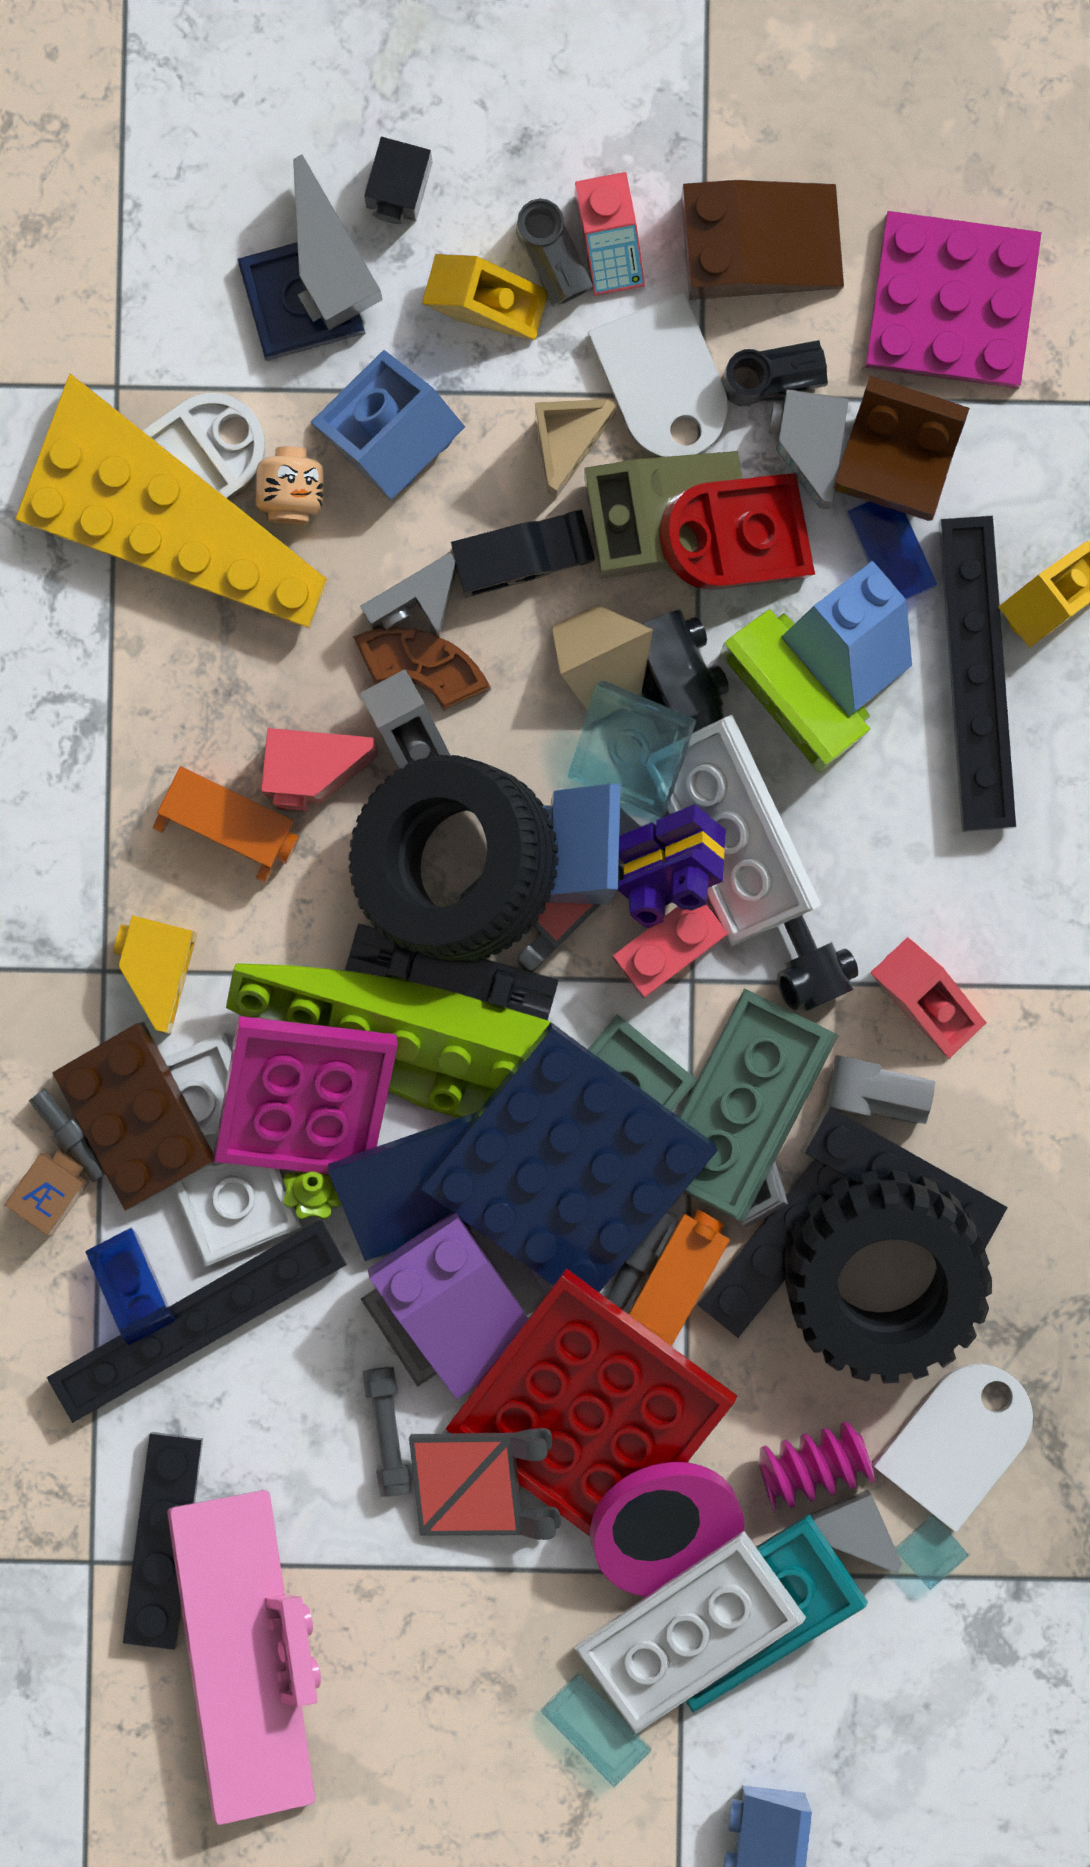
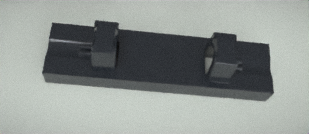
M359 923L357 925L345 967L346 971L395 978L444 989L485 1001L488 1005L505 1010L508 1008L545 1020L549 1018L559 982L558 979L482 958L476 961L467 960L466 962L447 961L419 953L415 955L408 978L409 964L416 952L392 943L387 937L381 935L378 929Z

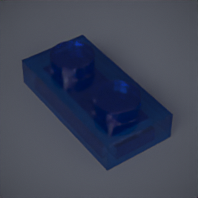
M866 502L847 511L846 516L867 562L870 563L873 560L906 600L931 590L938 585L905 513L871 502Z
M132 1227L85 1251L121 1337L128 1345L176 1321L141 1240Z

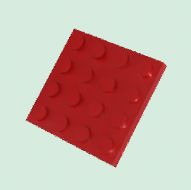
M566 1268L445 1429L450 1433H515L534 1428H547L550 1430L553 1445L548 1450L545 1459L542 1461H528L516 1458L519 1485L549 1507H556L562 1517L590 1537V1527L594 1512L602 1498L615 1484L628 1475L652 1465L668 1462L687 1463L733 1406L737 1395Z

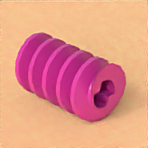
M847 1421L840 1424L838 1440L825 1427L820 1430L818 1446L805 1433L800 1436L798 1452L787 1439L780 1442L778 1458H776L767 1445L760 1448L759 1467L774 1513H776L777 1496H781L788 1506L793 1508L796 1507L797 1490H802L809 1501L813 1502L816 1501L817 1484H822L830 1496L836 1495L837 1478H842L851 1490L856 1489L857 1472L862 1471L871 1484L876 1482L863 1438L860 1433L857 1434Z

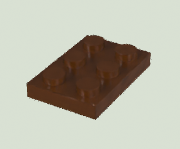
M144 1022L134 1024L52 1072L125 1211L136 1207L214 1162V1153Z

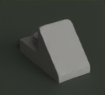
M446 554L362 604L360 607L372 629L374 630L383 625L386 631L393 627L399 626L413 616L410 608L418 604L434 632L440 637L457 570L456 561L452 554Z

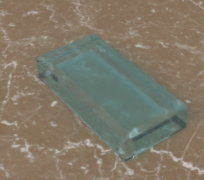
M579 1672L541 1708V1713L613 1787L622 1781L652 1751L638 1733L635 1734L628 1723Z

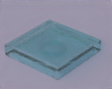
M602 680L595 686L567 777L587 786L621 784V801L661 818L668 810L696 720Z

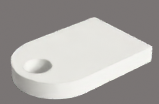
M684 292L588 331L589 339L627 430L634 442L643 451L655 458L703 454L714 445L720 437L726 422L728 412L727 395ZM686 418L697 423L701 432L697 442L689 446H683L673 440L670 429L677 420Z
M204 393L193 396L143 430L144 433L228 500L243 491L255 480L257 465L265 458V436L257 417L246 404L222 393ZM233 417L241 418L249 425L247 438L236 445L227 444L220 438L222 424L227 419Z
M980 1363L958 1367L941 1378L872 1465L954 1532H957L1026 1445L1033 1425L1032 1405L1027 1392L1018 1380L998 1367ZM994 1381L1005 1383L1010 1391V1400L1007 1406L999 1411L986 1409L981 1400L984 1387Z

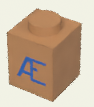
M59 1150L54 1157L49 1153H40L4 1206L44 1234H54L89 1184V1181L80 1176L84 1167Z

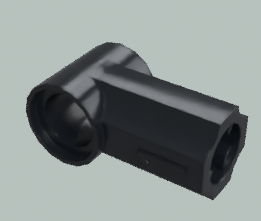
M817 340L764 351L744 349L736 352L730 358L721 378L727 399L738 406H750L757 403L760 399L785 395L787 389L806 391L826 387L828 385L827 364L820 341ZM741 367L752 369L759 377V385L754 388L740 386L735 381L734 371Z

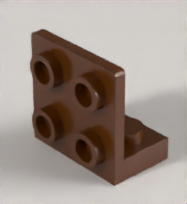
M870 376L833 486L834 490L920 519L932 521L970 408Z

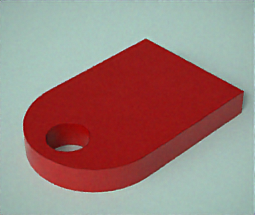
M796 473L701 483L676 495L664 510L659 530L660 544L664 557L675 574L694 587L716 590L805 579L815 575ZM681 526H687L695 533L697 547L694 552H690L682 546L679 539Z

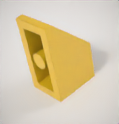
M435 254L422 304L461 322L528 340H536L547 294L543 287L478 256Z
M1087 540L1042 571L998 606L1008 619L1011 629L1021 636L1029 648L1090 604V542Z
M132 915L129 925H120L113 953L121 956L118 966L155 1030L171 1034L198 933Z

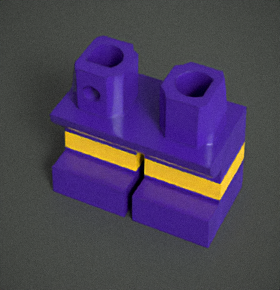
M696 804L656 820V825L651 822L619 836V859L624 862V879L618 881L617 891L629 899L630 916L646 928L664 922L665 905L670 903L676 904L682 910L691 911L706 905L708 888L723 882L726 830Z

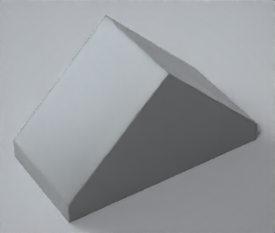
M868 1489L810 1514L831 1547L895 1573L899 1572L902 1565L874 1498Z

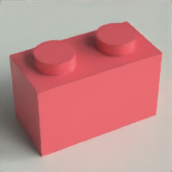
M707 905L692 911L682 910L677 906L665 915L664 922L648 928L615 953L612 959L644 999L726 937L728 932Z

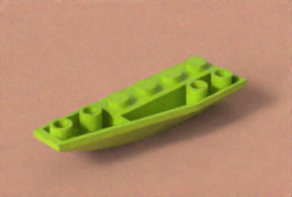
M236 963L232 972L226 1003L227 1009L243 1017L396 1034L398 1046L388 1091L417 1106L456 1118L478 1112L551 1022L508 1008L505 1010L488 1005L485 1001L418 983L346 970L295 965Z

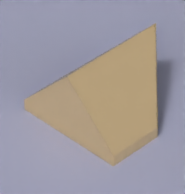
M609 399L535 403V422L548 493L555 498L559 496L615 416L617 405Z
M595 605L552 626L560 675L594 721H598L642 700L641 692L653 629L600 605Z

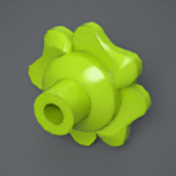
M296 1171V1173H287L283 1178L286 1187L283 1199L284 1205L287 1208L296 1207L295 1213L298 1219L304 1220L312 1216L323 1220L328 1219L331 1216V1207L338 1208L342 1205L329 1174H321L314 1171Z

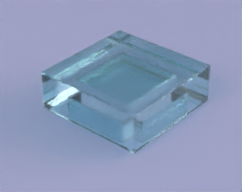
M933 1514L895 1547L901 1558L930 1590L969 1556L965 1549Z

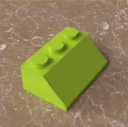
M768 609L723 643L719 655L815 770L820 773L871 730L865 723L870 715L864 706L850 717L782 639L781 636L794 625V622L785 613L777 617L771 609Z

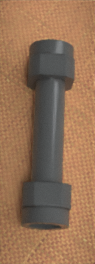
M394 1367L363 1371L366 1398H372L382 1467L376 1470L380 1497L410 1493L408 1465H402L392 1395L398 1393Z

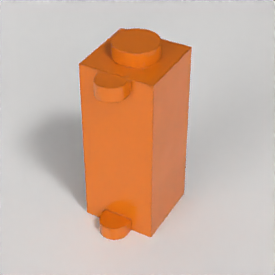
M182 766L179 767L159 807L158 816L153 825L154 830L163 833L169 821H172L261 864L256 879L264 883L267 882L279 861L284 864L289 862L300 836L293 833L297 825L293 820Z
M697 1209L693 1218L682 1212L658 1255L655 1265L650 1274L647 1275L627 1314L670 1346L675 1342L730 1241L728 1237L721 1234L725 1224Z

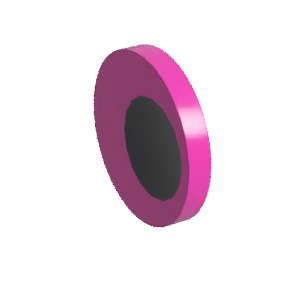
M668 1462L640 1469L615 1484L605 1494L594 1512L590 1527V1539L598 1566L605 1577L626 1592L646 1597L744 1531L745 1524L737 1496L730 1484L721 1475L709 1468L693 1463Z

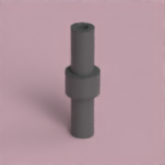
M45 1088L31 1098L29 1103L54 1133L51 1139L63 1153L68 1150L76 1162L84 1167V1172L93 1183L102 1177L105 1172L90 1144L84 1138L85 1134L77 1119L73 1118L70 1120Z
M665 1213L625 1261L622 1271L607 1296V1299L616 1306L624 1309L643 1274H650L658 1259L655 1253L674 1220L673 1216Z

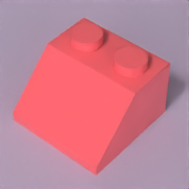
M267 728L261 791L268 799L273 800V805L277 806L279 810L308 812L309 803L322 804L375 760L378 754V746L373 737Z

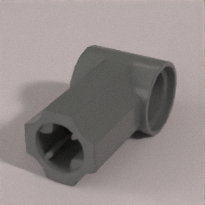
M541 198L531 200L525 204L518 214L517 237L526 249L552 307L565 304L593 289V284L564 225L563 214L559 207L550 200ZM536 214L546 215L554 223L555 229L548 237L535 238L526 230L525 223L527 219Z

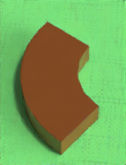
M393 627L388 631L385 628H380L353 637L375 685L406 669L412 682L431 693L444 711L491 689L483 672L464 651L448 640L446 641L433 634L413 628Z

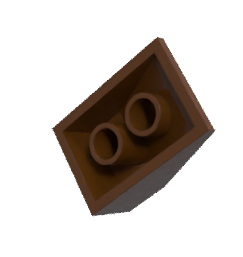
M725 180L683 184L681 204L689 300L844 288L836 184Z

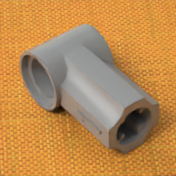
M839 1055L835 1056L825 1105L834 1109L871 1116V1113L915 1124L927 1123L934 1097V1080L881 1069L882 1065Z

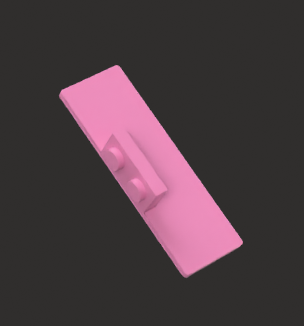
M259 1490L171 1507L168 1509L167 1514L213 1821L222 1825L313 1804L315 1802V1793L302 1706L318 1703L316 1688L320 1687L321 1675L318 1663L313 1656L311 1657L308 1636L313 1632L310 1610L306 1604H303L302 1597L288 1595L284 1592L270 1493L266 1490Z

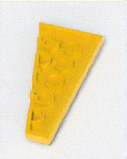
M69 373L15 520L310 629L327 585V578Z

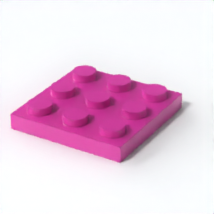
M887 211L865 368L1019 389L1022 381L1042 232Z
M238 1016L214 1147V1162L329 1174L328 1163L377 1147L398 1046L396 1034Z

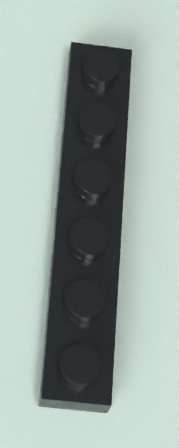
M993 515L941 519L939 521L962 832L1011 829L1016 827L1001 616L1000 609L998 608L1000 603Z
M322 1219L46 1378L71 1422L74 1423L341 1269L347 1263Z

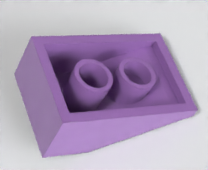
M453 1212L368 1268L370 1280L455 1399H458L480 1383L528 1319L464 1222Z

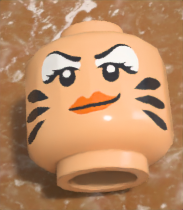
M291 446L276 447L275 456L264 458L258 463L256 468L255 504L260 511L268 514L267 521L289 525L309 523V516L317 514L322 509L324 468L316 460L306 458L307 449Z

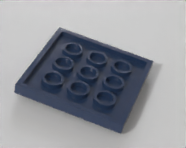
M551 1022L420 1181V1189L454 1214L456 1213L459 1218L552 1285L556 1283L567 1268L596 1291L600 1292L716 1154L717 1148L715 1143Z

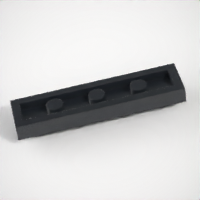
M825 1105L800 1150L856 1183L862 1182L860 1173L876 1170L878 1179H889L890 1171L897 1170L907 1172L910 1182L915 1184L921 1176L936 1182L941 1194L945 1191H950L960 1201L963 1211L970 1214L977 1227L984 1248L988 1245L1008 1208Z
M813 1159L785 1194L788 1205L766 1217L698 1301L697 1305L739 1338L785 1281L784 1274L787 1273L784 1263L786 1245L794 1243L791 1230L797 1219L804 1217L808 1220L810 1217L807 1205L818 1194L822 1195L825 1200L834 1195L831 1185L844 1178L849 1186L857 1183Z
M151 1432L149 1434L123 1636L124 1644L175 1650L177 1647L182 1608L167 1511L171 1507L195 1503L203 1438Z

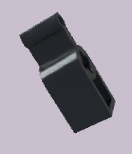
M582 510L572 511L541 521L520 523L451 542L465 598L539 579L560 570L595 562Z

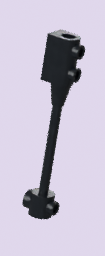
M675 610L642 623V625L653 629L642 694L660 734L681 726L688 736L723 719L722 706L724 703L720 696L728 692L729 684L722 668L717 664L707 667L699 651V648L707 644L706 631L700 620L696 617L685 620L682 611ZM803 915L783 923L798 955V958L785 963L786 969L777 974L780 993L790 1008L798 1010L804 1007L808 1011L854 990L850 980L858 976V966L854 956L848 949L844 948L836 952L832 942L817 948Z

